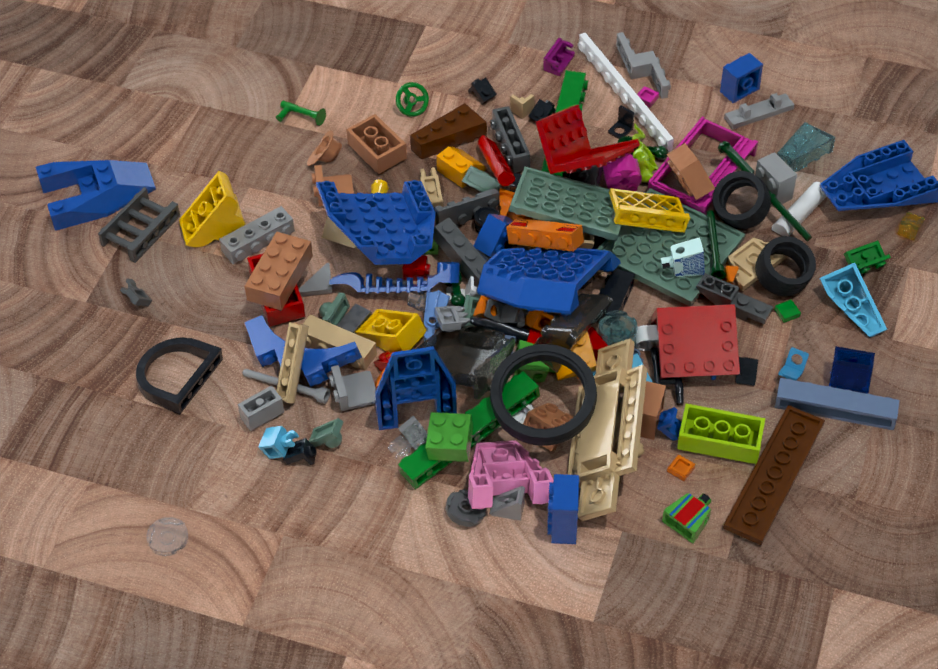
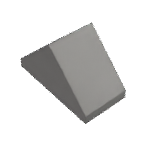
M520 486L494 496L490 515L521 521L525 505V487Z

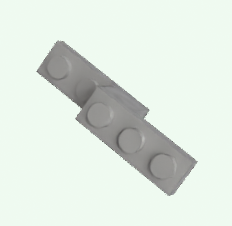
M624 32L617 33L616 46L630 78L637 79L651 76L661 99L668 98V92L671 90L670 81L666 79L665 71L663 68L661 69L660 60L655 56L654 51L635 54L634 50H631L630 41L626 38Z

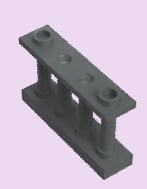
M143 188L100 230L98 236L101 246L105 247L111 240L127 248L129 259L136 263L181 216L178 204L172 201L167 207H163L149 200L147 189ZM144 206H147L160 214L153 219L139 211ZM134 217L149 224V226L142 231L128 224V222ZM121 229H124L138 237L133 242H129L116 234Z

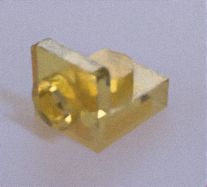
M907 212L901 220L897 234L910 240H915L925 218Z

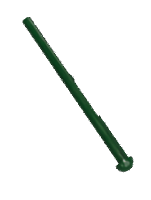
M722 141L718 145L719 153H725L741 171H748L754 174L755 171L735 151L729 142ZM769 191L771 204L806 241L811 240L812 236L779 202L776 195Z

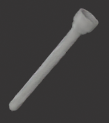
M244 369L242 372L245 377L276 386L278 384L279 378L249 369ZM298 384L297 392L313 396L317 402L322 404L328 402L330 389L324 387L313 389Z

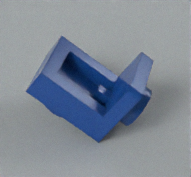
M675 407L661 412L657 426L658 430L673 441L678 440L682 423L676 418L678 410Z

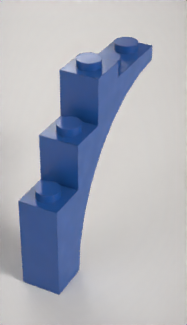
M262 315L244 322L256 357L262 367L270 365L275 361H279L281 366L286 341L278 337L269 328ZM355 341L343 346L327 349L305 348L301 370H303L310 386H314L329 379L327 373L331 371V367L339 365L340 368L362 358V355Z

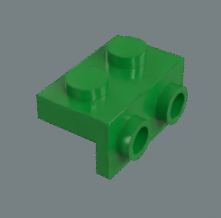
M878 240L844 253L848 265L855 263L860 274L870 271V268L873 266L876 269L887 264L886 261L891 258L890 254L885 256Z

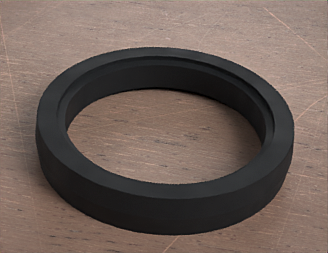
M537 344L517 350L499 365L492 379L490 401L498 423L508 434L524 443L548 446L570 440L587 426L595 410L597 388L592 371L576 353L557 345ZM537 361H551L571 369L580 379L585 392L584 402L578 413L565 424L549 429L532 428L514 419L507 411L502 396L507 380L520 367Z

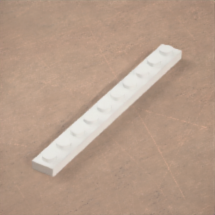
M586 33L580 34L579 50L587 56L589 62H592L597 72L601 73L604 80L611 85L613 91L620 96L622 102L634 112L640 124L657 141L658 146H665L668 149V153L673 151L674 138Z

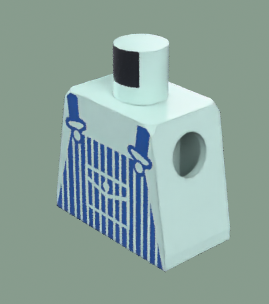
M700 237L672 245L670 247L671 256L660 258L662 269L673 267L676 277L704 275L705 273L704 251Z

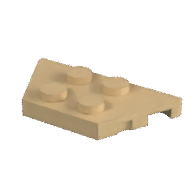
M752 238L728 256L727 262L729 266L739 267L735 279L741 291H744L758 280L755 264L760 252L769 242ZM783 254L771 255L772 266L776 267L788 256Z

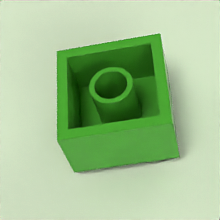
M431 412L425 447L429 460L469 462L474 427L471 414Z

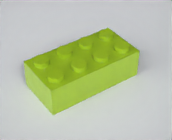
M686 403L677 449L756 464L758 462L766 418Z

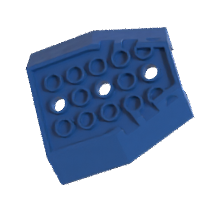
M404 181L402 193L374 194L338 193L334 182H316V187L327 216L375 265L411 264L432 248L436 212L422 181Z
M539 247L532 250H525L524 248L501 249L483 265L477 294L528 311L539 310L545 313L555 312L569 315L579 306L577 291L598 270L612 272L621 261L611 251L577 248L575 251H565Z

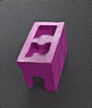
M558 38L543 58V71L560 76L575 56V52L568 50L566 47L573 48L574 45L562 40V38Z

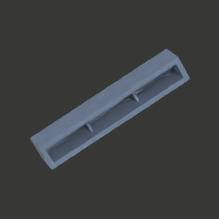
M780 378L775 408L786 410L789 405L814 416L894 431L900 400Z

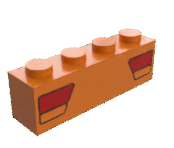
M517 218L506 227L509 244L575 251L584 243L582 225Z

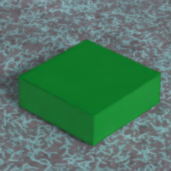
M792 299L775 305L774 310L783 323L801 316L800 310Z

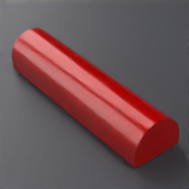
M482 135L478 140L479 149L501 186H509L516 180L513 172L496 143Z

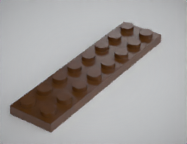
M787 406L727 517L723 529L759 545L763 544L824 426V419L792 406Z

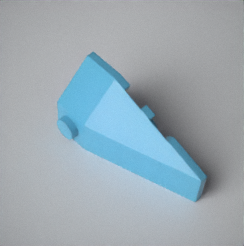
M855 263L820 278L827 295L869 338L887 330Z

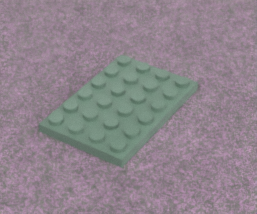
M524 167L510 204V212L528 216L535 220L582 225L583 232L589 235L617 241L621 225L614 222L615 211L609 195V189Z

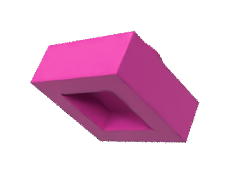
M645 86L637 94L649 108L659 98V92Z

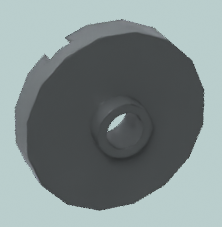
M468 490L454 491L447 498L445 505L446 513L458 525L466 527L475 526L481 523L485 517L486 508L472 509L468 499Z

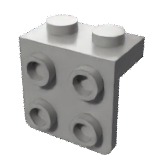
M339 365L331 367L332 375H329L331 387L334 386L335 388L333 391L335 402H339L341 411L375 404L376 387L370 371L342 376Z

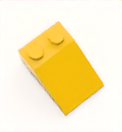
M377 309L355 333L376 342V346L385 351L399 352L410 350L421 340L422 336L426 333V328L417 313Z

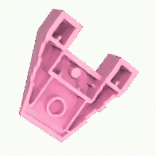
M516 440L477 443L471 473L469 474L468 499L472 509L489 508L493 505V496L523 486L525 487V493L529 494L532 504L542 505L549 502V482H554L550 471L547 468H542L536 458L532 459L529 456V452Z

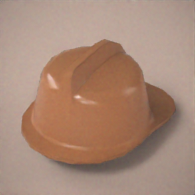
M332 130L323 136L317 148L310 155L307 161L308 166L313 165L318 160L326 163L331 162L338 156L342 144L333 137Z

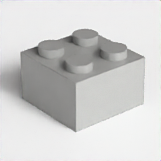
M775 152L757 160L755 175L763 181L768 190L776 195L781 204L792 200L797 174Z

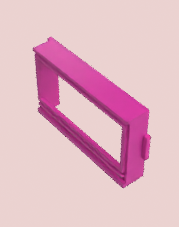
M702 116L676 147L678 148L685 143L690 148L701 134H705L720 142H729L745 160L748 155L755 157L758 141L745 138L738 133L704 119L705 117ZM726 155L709 176L714 187L717 186L724 176L736 172L738 167ZM667 158L648 181V190L651 188L666 196L679 197L682 204L706 215L707 207L713 201L714 190L696 200L694 196L690 197L662 184L661 182L671 171L667 163L669 158Z

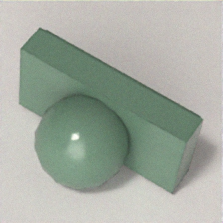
M470 165L462 182L480 192L494 188L498 190L500 187L496 178Z
M339 292L333 303L325 302L320 306L319 314L322 320L337 326L350 307L345 293Z
M337 418L314 428L309 442L315 447L322 444L329 448L338 447L342 443L340 430L343 421Z

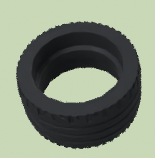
M736 171L724 176L714 189L713 205L716 213L727 225L744 230L757 226L767 217L771 207V197L768 188L758 176L748 171ZM745 186L757 189V201L749 211L736 215L727 211L726 203L733 191Z
M781 236L771 240L760 252L755 264V272L760 284L771 293L778 296H792L803 290L810 282L816 270V260L806 243L794 237ZM783 254L790 257L798 265L801 277L794 279L780 275L772 266L770 256Z

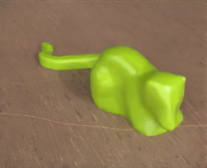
M634 124V128L639 134H634L632 140L639 139L640 146L633 152V158L638 159L642 183H647L653 176L652 172L658 170V166L654 161V155L640 141L645 138V134L638 128L637 124Z

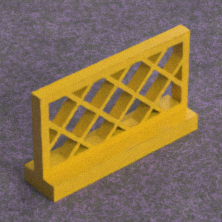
M610 188L609 195L615 211V224L685 233L690 216L688 213H684L679 197Z

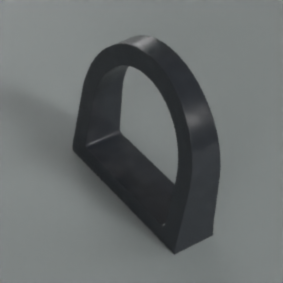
M186 337L172 338L156 344L138 362L136 379L140 392L149 401L180 415L222 362V348ZM187 352L205 359L176 395L152 386L146 379L149 366L157 358L167 353Z

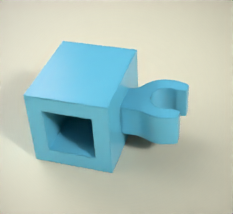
M282 426L266 428L258 447L269 459L285 457L289 447L295 446L292 439L298 438L299 435L294 430L287 432Z

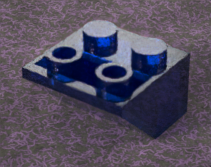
M835 346L829 386L859 393H869L875 353Z

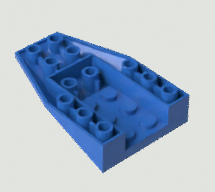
M905 140L856 156L820 183L819 186L838 211L938 202L937 179L933 175L924 178L911 162L913 150Z

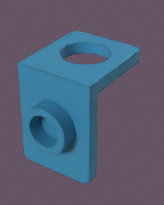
M791 347L786 363L778 375L797 381L804 372L809 354ZM794 354H799L802 357L803 361L801 364H795L792 361Z

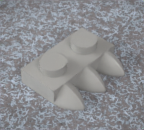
M435 307V316L441 330L453 332L461 330V327L468 324L470 319L465 318L468 313L463 312L465 307Z

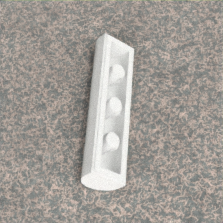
M814 182L788 209L800 224L827 197L819 187L820 182ZM783 216L772 226V230L781 236H790L795 230Z

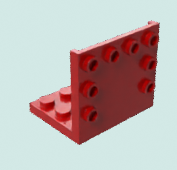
M579 104L536 121L550 174L563 171L569 174L576 172L578 168L584 171L591 169L593 165H596L597 168L603 167L607 163L616 161L617 158L626 156L625 153L634 152V148L640 146L639 139L591 148Z
M735 304L657 308L651 316V325H657L660 379L740 375Z

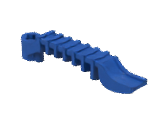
M437 262V274L427 276V281H424L423 277H417V284H413V278L407 277V285H403V278H397L396 285H392L393 278H386V285H382V277L377 276L376 285L372 286V274L367 273L366 286H364V279L360 273L348 272L330 279L329 285L347 284L357 292H365L366 294L372 292L401 293L402 291L407 293L413 291L419 293L422 291L431 292L433 287L439 282L458 283L460 263Z

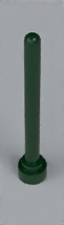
M709 210L707 212L713 259L710 273L711 276L722 280L726 276V271L720 262L714 212Z

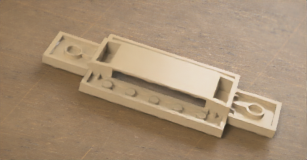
M630 338L598 350L597 367L594 376L597 388L595 410L587 426L572 438L567 475H579V488H581L578 518L581 521L616 512L620 476L637 471L647 368L644 365L632 368L635 342ZM583 385L579 386L575 415L584 402L585 392ZM620 391L624 392L616 454L612 451L618 394Z

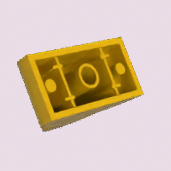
M218 171L179 219L186 246L202 247L208 245L214 239L219 240L246 225L237 196L233 192L229 177L224 172Z

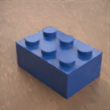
M554 474V482H549L547 535H551V543L576 544L579 475Z

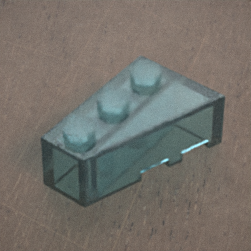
M804 122L777 152V155L794 172H797L806 167L809 162L817 161L820 159V156L833 152L836 137Z

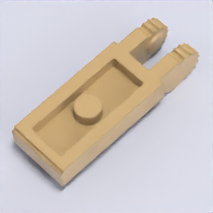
M435 167L431 168V176L426 177L424 169H420V181H422L432 206H443L439 178Z

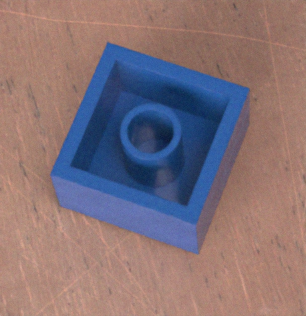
M751 53L726 64L723 67L720 92L732 103H735L759 90L763 64Z

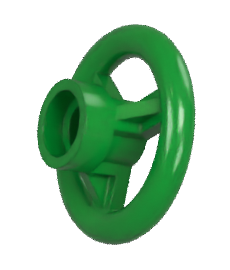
M416 82L402 85L396 94L397 108L402 114L409 117L421 115L429 104L427 90ZM414 87L419 89L423 96H416L408 88ZM403 92L405 93L403 97V102L405 105H407L405 109L401 104V95ZM411 96L414 98L412 103L409 101ZM418 101H424L419 110L410 112L412 106Z

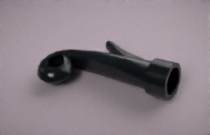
M481 317L470 318V323L474 326L484 327L504 335L515 336L518 339L517 341L523 340L527 342L530 333L529 328H520Z

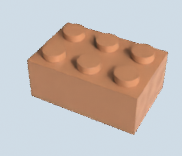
M376 114L346 129L348 145L378 174L407 159L406 143Z
M685 143L666 154L669 158V161H667L668 165L689 196L693 195L698 200L715 189L700 161Z

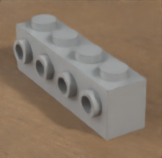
M280 206L220 238L221 251L232 264L242 261L244 258L268 246L276 232L287 235L294 232L293 218Z

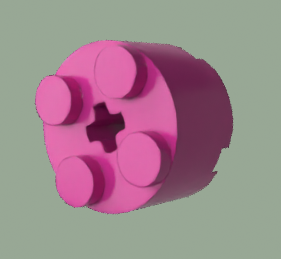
M625 153L626 156L617 158L616 161L603 166L605 181L609 190L610 188L628 191L638 190L637 187L642 182V176L637 158L635 159L633 155Z

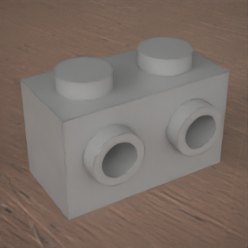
M273 386L238 404L240 418L250 431L284 413L282 398Z

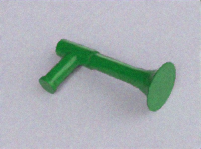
M283 100L280 104L283 110L276 116V119L282 122L289 111L298 112L314 118L316 124L320 126L326 119V110L321 108L319 111H312Z

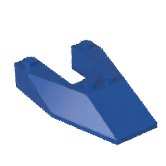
M96 160L51 162L36 166L43 194L79 184L81 195L47 204L55 231L110 216L124 208L134 198L135 194L139 193L143 188L147 189L148 194L156 190L147 163Z
M434 347L392 352L375 392V408L379 431L399 428L397 404L434 399L436 413H457L455 379Z

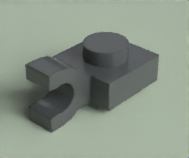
M127 278L128 288L122 287L120 291L123 294H127L134 305L149 306L152 299L143 289H139L133 279Z

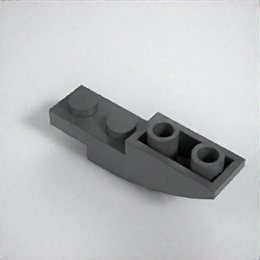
M704 273L696 286L715 305L735 304L736 317L741 320L747 321L748 318L765 324L772 313L773 306L738 292V286Z

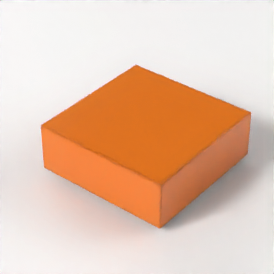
M678 454L667 468V472L685 481L695 469L696 464Z

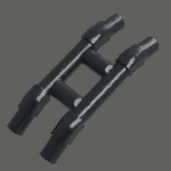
M652 347L650 352L655 383L675 385L676 404L683 405L684 390L682 377L660 379L659 352L656 347Z

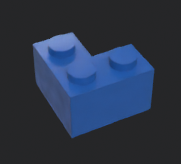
M488 214L473 246L489 257H493L499 250L505 248L504 245L508 241L506 227L514 220L505 215Z

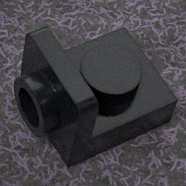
M304 438L295 441V446L289 447L285 457H283L287 465L303 459L309 465H313L317 451L315 446Z

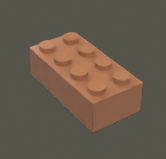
M276 232L245 284L247 301L282 311L313 257L311 241Z

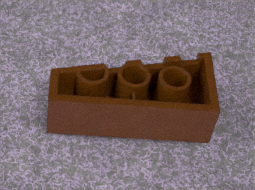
M464 103L411 134V151L422 160L441 153L448 146L457 148L458 144L474 142L475 138L482 135L487 137V122Z

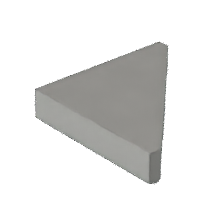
M326 263L299 288L301 296L332 293V285H329V280L331 279L330 264Z

